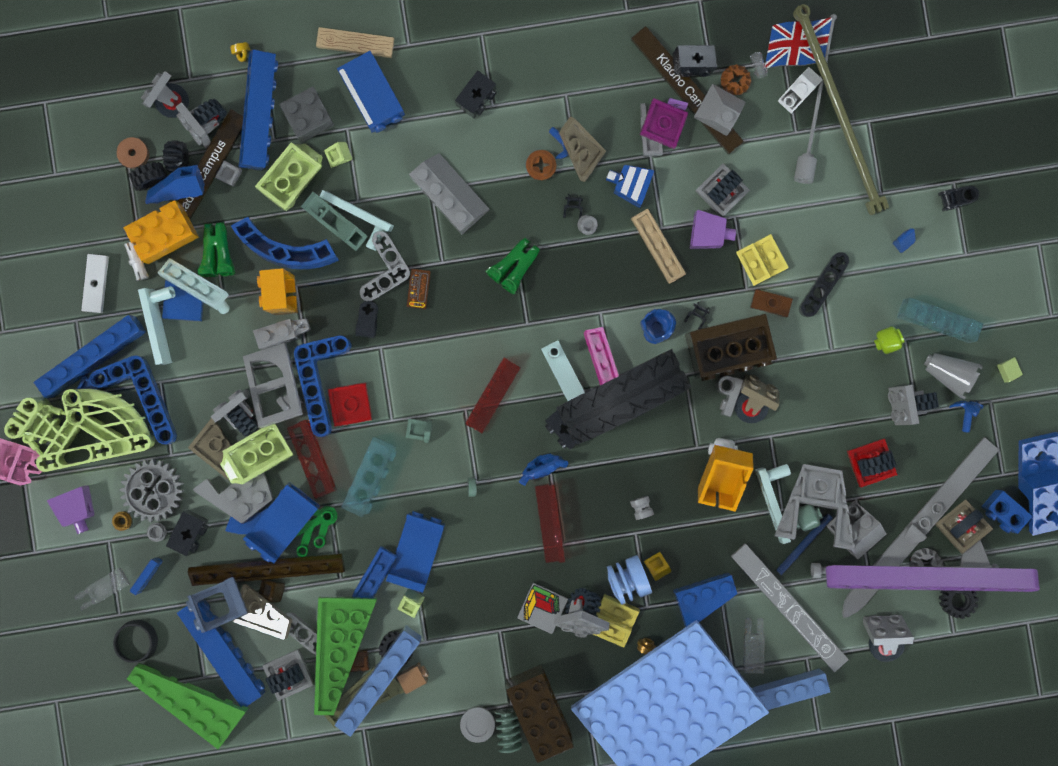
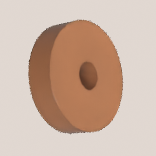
M126 138L117 147V158L127 168H140L149 159V149L138 138ZM135 150V155L131 156V152Z

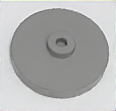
M483 707L468 709L461 718V732L471 742L480 743L486 741L492 736L495 729V720L492 713Z

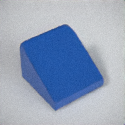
M910 228L893 241L892 244L900 253H903L915 243V230Z

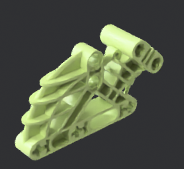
M97 389L66 390L62 395L65 411L50 405L49 400L44 397L25 398L16 408L20 412H14L13 415L16 417L10 418L4 428L7 437L11 439L23 437V442L28 443L33 451L40 455L36 460V466L43 472L151 449L155 444V438L150 434L143 420L146 417H141L136 409L132 407L135 406V403L129 404L120 398L122 394L114 395ZM73 392L77 395L75 403L70 399ZM88 406H94L104 410L89 413ZM77 411L80 412L82 415L80 421H77L75 419V413ZM110 412L120 422L104 424L92 415ZM54 414L66 415V420L61 427L59 425L61 420L59 418H52ZM124 424L130 436L125 437L109 426ZM80 429L102 441L68 449ZM38 438H41L40 444H44L47 441L51 442L44 454L35 442ZM143 439L148 441L146 444L136 445L137 441ZM109 448L108 452L98 453L99 449ZM87 449L90 452L89 459L85 461L67 463L64 459L65 454L70 451ZM56 459V463L47 465L45 463L47 460Z

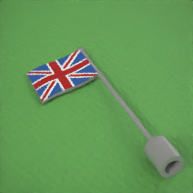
M832 14L830 18L811 21L826 62L828 61L834 23L837 19L835 14ZM784 22L772 26L764 70L779 66L816 64L800 22ZM823 80L818 88L807 153L798 157L794 181L803 184H811L814 180L817 159L810 153Z

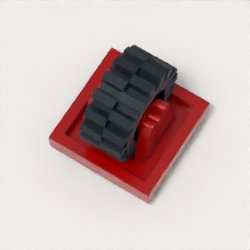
M884 438L847 451L858 485L861 488L897 475L895 469L897 465L893 453L888 449Z

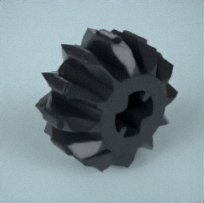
M172 140L164 144L162 158L166 171L174 172L178 168L188 166L190 156L188 155L189 150L186 143Z

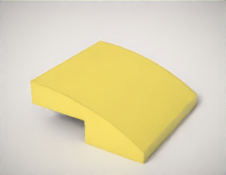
M772 234L736 252L753 286L789 268Z
M604 594L600 602L601 606L598 607V609H601L600 613L597 612L596 615L598 618L610 622L609 630L593 635L625 647L640 609L627 603L621 605L618 599Z

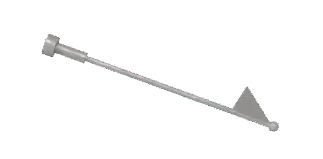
M981 540L962 554L960 566H942L952 568H999L997 564L990 565ZM811 563L812 578H821L822 574H826L827 566L821 567L820 563Z

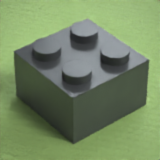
M314 87L279 104L301 143L335 126Z

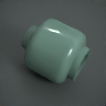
M808 504L799 507L797 528L808 531L820 526L819 519L823 517L819 507L814 508L813 505Z

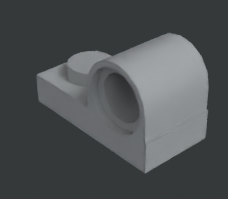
M724 376L716 381V390L727 396L726 399H722L720 404L721 415L731 417L743 380ZM724 380L730 383V388L727 391L721 386Z

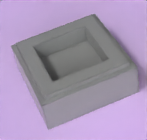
M223 161L215 178L234 187L242 170Z

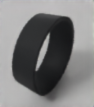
M131 620L125 623L117 631L113 640V647L117 656L129 663L147 660L154 654L158 645V636L155 629L143 620ZM137 626L148 634L150 647L143 658L132 660L124 656L120 651L118 636L125 627Z

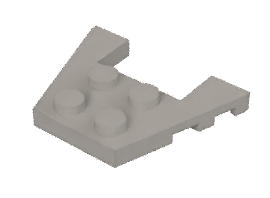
M265 473L260 474L243 485L233 483L221 493L217 491L209 479L204 480L193 489L194 492L242 524L274 500Z

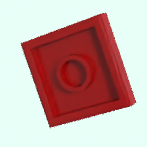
M366 383L328 389L334 427L373 420Z

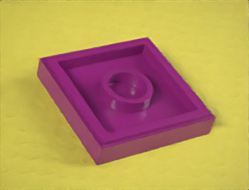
M653 98L639 135L675 149L688 112Z

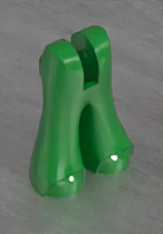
M212 223L204 224L203 256L198 268V275L201 277L234 275L235 269L228 249L225 223H216L215 230ZM216 248H217V255H218V263H217V258H216Z
M526 237L500 262L485 271L491 279L499 284L518 261L514 270L501 283V286L513 295L516 293L525 272L540 251V248L534 245L525 254L524 251L531 242Z

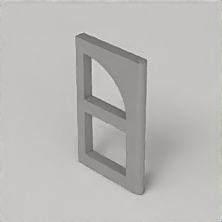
M281 343L243 356L259 428H264L303 414L287 343ZM262 361L273 363L280 368L284 377L257 385L252 363ZM286 386L291 409L264 417L259 394Z

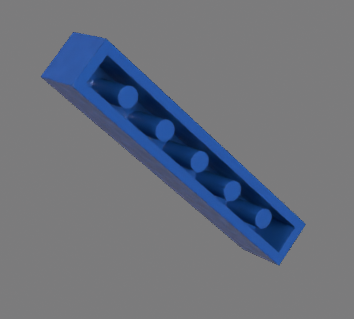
M252 50L249 53L239 167L262 171L269 164L267 147H270L271 136H268V133L273 123V117H270V112L274 108L275 100L272 98V91H275L276 88L274 72H277L278 61L275 60L276 54L258 50Z
M127 315L35 380L34 384L44 398H55L79 381L82 376H86L147 331L136 316Z
M205 599L198 602L204 622H210L218 618L210 611L211 607ZM187 606L177 612L240 707H247L266 692L264 690V683L253 674V667L245 662L242 651L234 646L232 637L227 631L218 626L202 633L201 630L197 631L193 621L196 619L195 614L190 612Z

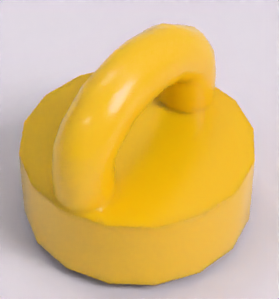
M244 42L232 45L230 47L231 54L236 55L238 61L245 62L247 52L250 51L249 44Z

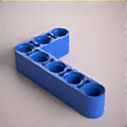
M335 336L302 344L294 350L295 362L313 434L318 437L328 436L332 431V425L316 360L349 352L351 342L344 336ZM345 340V348L339 350L337 347L338 341ZM322 344L327 346L325 354L319 353V346ZM302 349L308 350V357L302 359L300 356ZM311 367L313 374L307 378L304 371L306 368ZM311 386H315L317 388V394L315 396H311L309 394V388ZM317 404L322 408L319 415L313 412V408ZM320 423L326 425V431L323 434L318 431Z
M131 356L92 372L89 378L90 383L94 387L103 389L132 379L156 440L161 444H172L176 441L177 432L146 359L140 356ZM140 360L142 365L140 369L135 370L134 363ZM121 367L123 374L117 377L115 372L117 368ZM103 374L105 380L102 384H98L97 379ZM143 378L149 380V384L145 388L141 386ZM151 395L156 397V402L153 405L148 403V398ZM158 413L163 415V420L160 423L155 421V416ZM166 430L171 435L168 441H165L162 437Z

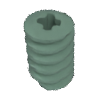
M500 709L495 711V714L501 715V717L496 719V722L502 723V725L496 727L497 730H502V733L497 734V737L503 738V740L497 743L503 746L498 751L501 753H512L522 748V743L519 742L521 741V735L519 734L521 728L518 727L520 722L517 719L515 710Z

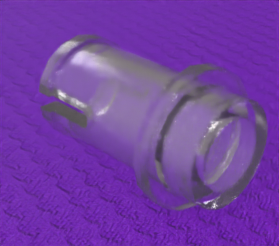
M761 52L750 56L755 71L753 74L757 79L766 77L769 71L765 66Z

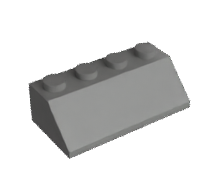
M439 153L423 161L409 174L412 181L461 235L490 210Z

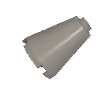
M934 353L933 356L928 355L924 362V365L927 366L925 369L963 400L966 398L963 395L964 392L969 393L980 374L976 372L977 369H982L983 365L938 353Z

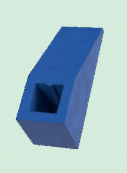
M198 165L176 169L147 191L145 203L157 204L162 201L203 195L205 183Z

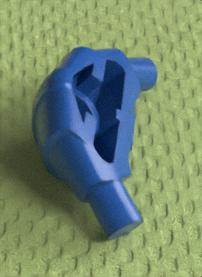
M551 453L537 456L527 464V467L522 472L523 476L519 483L525 486L529 480L548 476L559 467L566 468L568 461L563 460L561 456Z

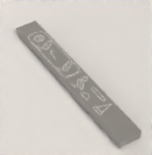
M743 544L731 555L735 562L833 672H836L849 660L746 544Z

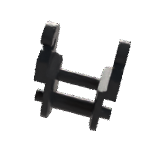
M568 194V197H565L567 205H564L563 218H566V209L578 208L580 210V219L583 210L580 204L583 198H581V195L579 197H570V194ZM569 201H578V206L569 205Z
M697 302L693 304L695 307L692 311L688 312L684 322L686 323L690 315L694 314L701 318L702 322L698 327V330H700L706 321L704 319L706 314L710 313V308L705 309ZM696 308L704 312L703 316L695 312Z

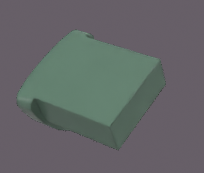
M408 419L405 438L423 440L424 443H429L433 427L432 420Z

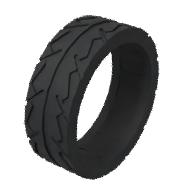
M673 349L556 407L563 423H566L568 426L567 431L574 444H581L612 430L688 390L691 385L684 371H681L680 363L675 353H673Z

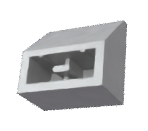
M854 501L848 506V514L852 526L853 543H855V549L847 550L858 560L886 535V532L879 521ZM836 517L827 525V528L833 535L835 534Z

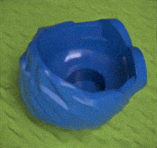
M654 309L647 313L640 322L645 339L649 343L658 344L670 338L676 327V319L673 314L663 309Z

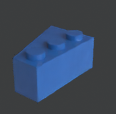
M728 572L673 590L685 627L696 620L698 622L702 621L737 595L732 575Z

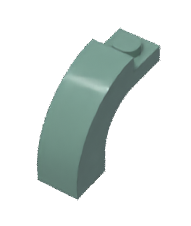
M314 192L310 194L301 206L355 251L368 237Z

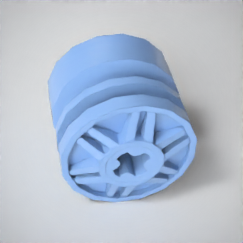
M638 555L625 559L626 569H623L619 562H617L618 572L614 573L611 565L606 566L610 586L614 596L620 601L621 605L626 604L624 594L628 595L630 602L633 601L632 591L636 590L640 598L652 593Z

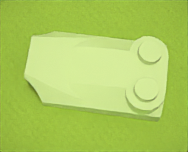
M291 142L255 187L287 212L288 209L294 206L296 199L321 169L323 157L306 143L293 144Z
M273 424L261 428L223 450V459L220 465L231 484L238 483L243 485L281 462L287 461L294 454L277 425Z

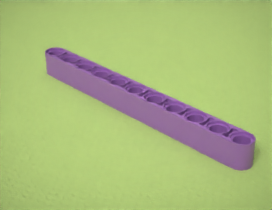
M841 565L826 567L828 588L1033 592L1040 590L1038 571L1036 569Z

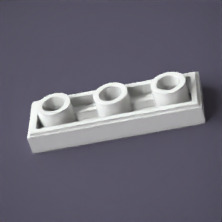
M87 255L81 311L103 313L108 256Z

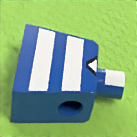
M624 165L621 173L610 170L606 181L617 184L614 194L640 208L654 170Z

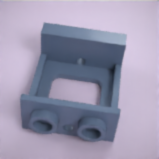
M234 577L196 594L187 596L189 599L186 601L187 607L190 612H194L196 617L193 620L197 631L201 630L202 633L249 614ZM222 592L228 604L229 613L210 622H204L198 602Z

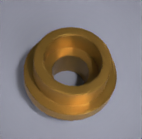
M118 512L113 516L112 524L119 531L127 530L132 524V517L127 512ZM121 518L125 519L124 525L120 522Z
M648 638L639 639L637 642V649L645 655L656 648L654 642Z

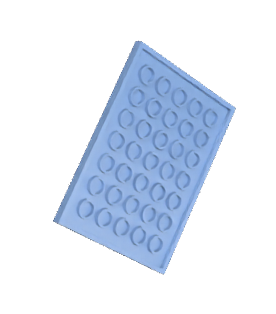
M697 620L571 706L574 714L617 766H689L769 713L768 708Z

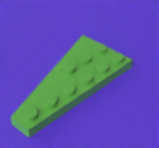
M318 597L314 715L335 714L377 598Z
M141 663L134 667L127 678L133 685L217 749L222 746L249 709L246 706H236L229 699L225 701L219 699L214 693L190 683L183 684L178 682V678L173 676L169 678L161 675L160 671Z

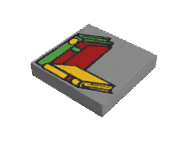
M533 582L517 618L552 634L556 627L554 625V618L561 616L568 598Z

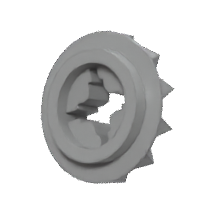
M919 549L914 552L910 559V567H923V561L920 559L926 561L930 559L929 564L931 567H942L941 558L932 549Z

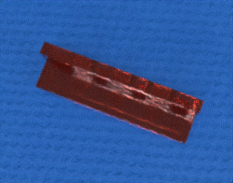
M505 357L502 359L465 423L467 426L483 433L521 367L510 362Z
M309 419L288 427L287 430L314 498L316 499L336 491L337 488L317 438L312 432ZM301 428L304 435L303 440L295 437L294 429ZM304 444L308 445L311 453L310 458L304 456L301 452ZM311 462L316 465L318 470L317 476L309 472L308 467ZM318 479L322 481L325 491L318 493L315 487Z
M554 484L535 486L546 563L565 562Z

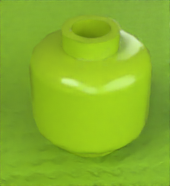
M893 326L878 331L876 333L877 339L874 340L878 351L882 350L885 354L900 350L902 343L905 342L900 329H896Z

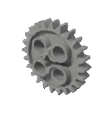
M151 459L150 464L148 460H143V465L136 463V468L130 467L131 474H124L127 480L121 481L125 488L119 489V491L125 492V495L120 497V499H126L123 506H130L127 512L135 511L134 518L141 515V521L146 520L148 517L149 522L154 521V517L156 521H160L162 517L168 518V512L170 514L175 513L173 507H180L177 501L183 500L179 493L185 491L179 489V486L183 485L184 482H178L181 475H174L177 469L169 470L171 464L168 463L163 466V460H159L156 464V459ZM148 472L152 474L151 482H148L146 480V474ZM164 482L169 486L167 492H164L162 489ZM150 487H154V494H151L152 490L150 489ZM137 489L142 491L141 498L136 496ZM153 499L158 501L157 509L152 506Z

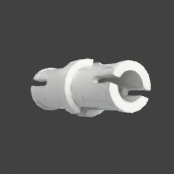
M131 242L124 244L130 259L129 264L133 267L136 280L148 279L149 276L145 265L141 262L133 247L135 244Z

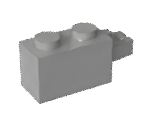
M306 318L299 320L287 319L253 330L258 349L264 350L281 343L300 339L299 335L311 329Z

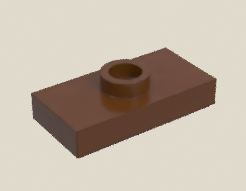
M755 289L750 308L787 318L793 299Z

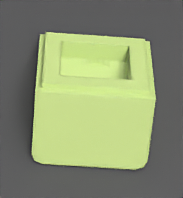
M337 142L324 150L331 168L352 160L346 142Z
M1015 357L997 365L1004 382H1011L1023 375Z
M408 589L398 610L415 618L425 597Z

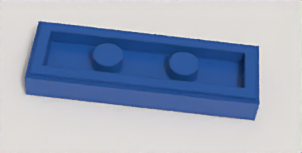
M381 546L352 597L374 598L398 556Z

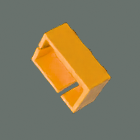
M174 200L159 208L161 212L155 210L123 227L131 243L135 244L133 247L141 262L151 264L199 238L181 203Z
M283 268L259 271L260 276H257V284L261 288V296H259L260 307H263L264 311L273 315L298 313L297 296L286 297V293L296 292L295 275Z
M714 445L698 486V503L715 507L716 492H718L719 508L736 512L753 471V453Z

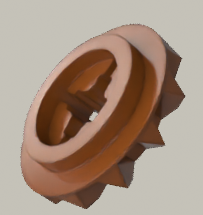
M738 64L727 67L721 75L723 89L732 95L745 93L752 81L750 72L746 70L745 66L742 67ZM733 74L736 77L742 76V78L739 80L740 84H737V82H731V80L734 78Z
M546 150L534 151L527 158V172L533 179L541 181L549 179L555 173L556 160ZM540 158H542L543 164L548 165L543 168L542 173L539 167H536L539 164Z

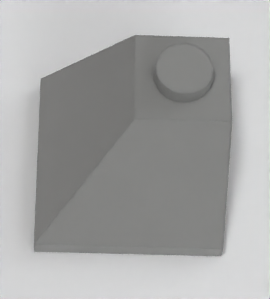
M712 84L694 118L727 136L746 102Z

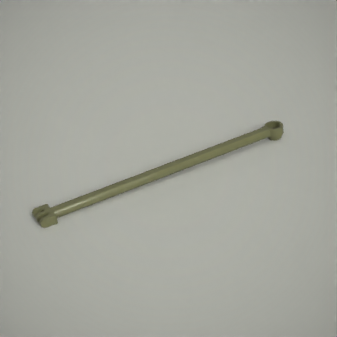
M802 4L794 10L793 16L800 22L870 199V202L865 203L868 213L873 215L876 212H881L882 209H888V202L885 196L879 198L809 19L810 8Z

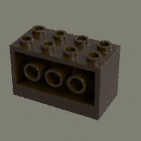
M766 314L685 334L695 378H701V381L716 378L715 374L718 373L720 377L735 374V369H738L739 372L754 369L753 365L755 364L757 368L772 365V360L777 359ZM749 343L752 344V348H751V349L748 348V344H749ZM730 347L734 350L732 354L729 352ZM711 351L715 353L714 359L710 357Z
M542 664L507 679L506 692L537 763L574 748L572 733Z

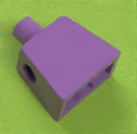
M696 210L693 219L690 249L721 248L724 240H735L736 229L726 228V218Z
M81 486L47 500L61 526L74 525L77 534L89 530L85 519L94 516L89 486Z

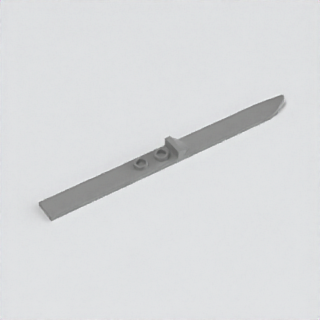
M983 437L872 566L899 567L918 543L927 538L925 535L989 463L999 449ZM852 589L844 600L843 618L849 617L862 609L879 589Z

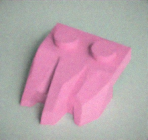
M0 438V479L20 486L31 483V479L28 476L29 473L40 474L42 472L34 463V460L40 455L30 447Z

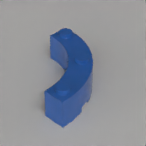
M249 217L231 225L236 235L246 246L272 264L302 270L320 268L339 261L327 239L313 245L292 247L267 238L257 229Z

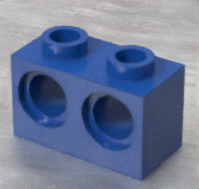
M995 490L981 506L986 511L985 515L993 521L996 519L1000 523L999 527L1007 533L1018 534L1033 517L1001 490ZM1000 502L1001 508L999 511H996L995 506ZM1012 515L1015 516V522L1013 524H1011L1010 518Z

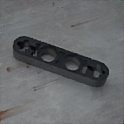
M838 252L830 258L799 306V312L803 317H812L818 312L849 264V257L846 253ZM836 258H843L842 262L844 264H840L836 270L830 268V265L834 267L837 264ZM826 272H831L834 275L832 282L825 280L824 275ZM816 288L823 290L824 295L822 298L815 297L814 290ZM812 300L816 301L811 306V310L813 311L806 313V308L804 307V305H809L812 302Z

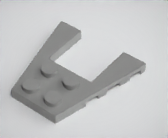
M803 464L775 536L793 540L796 538L799 503L837 509L833 547L854 550L855 543H853L852 538L853 531L849 520V508L845 497L846 490L842 471Z

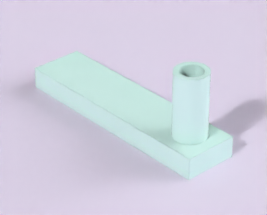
M322 190L319 196L375 225L366 244V247L374 251L377 249L372 242L373 234L377 231L391 232L394 225L327 191ZM380 234L377 235L375 242L380 243L383 237Z
M169 258L157 272L162 278L218 310L221 314H226L229 311L230 307L225 301L228 297L226 291Z
M172 286L156 291L150 288L139 289V297L155 365L172 363L158 302L174 298L175 290Z
M557 340L542 348L541 350L567 401L585 393L559 341Z
M787 464L767 471L763 467L755 469L775 530L778 528L782 514L771 481L791 475ZM778 537L779 542L782 544L791 542L788 538Z

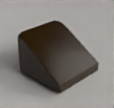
M269 579L262 580L259 594L271 603L281 602L285 584Z

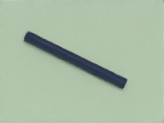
M828 513L821 519L820 526L813 528L776 569L778 573L782 575L833 519Z

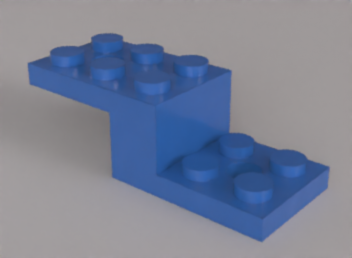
M1057 432L1019 440L1018 488L1029 500V513L1033 516L1029 520V532L1033 536L1058 530ZM1043 451V453L1040 456L1036 457L1039 454V452Z

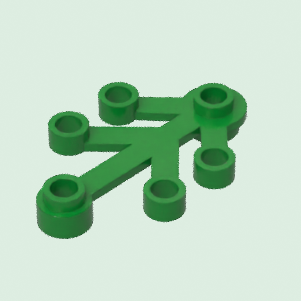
M325 506L322 509H317L313 514L317 517L308 520L295 536L297 537L304 533L301 545L296 550L298 556L305 557L308 554V545L313 529L321 524L319 534L313 543L317 548H322L325 545L328 527L335 523L338 517L335 508ZM329 513L331 515V518L326 519L324 517V514ZM322 539L323 544H317L316 540ZM305 548L306 553H300L299 549Z

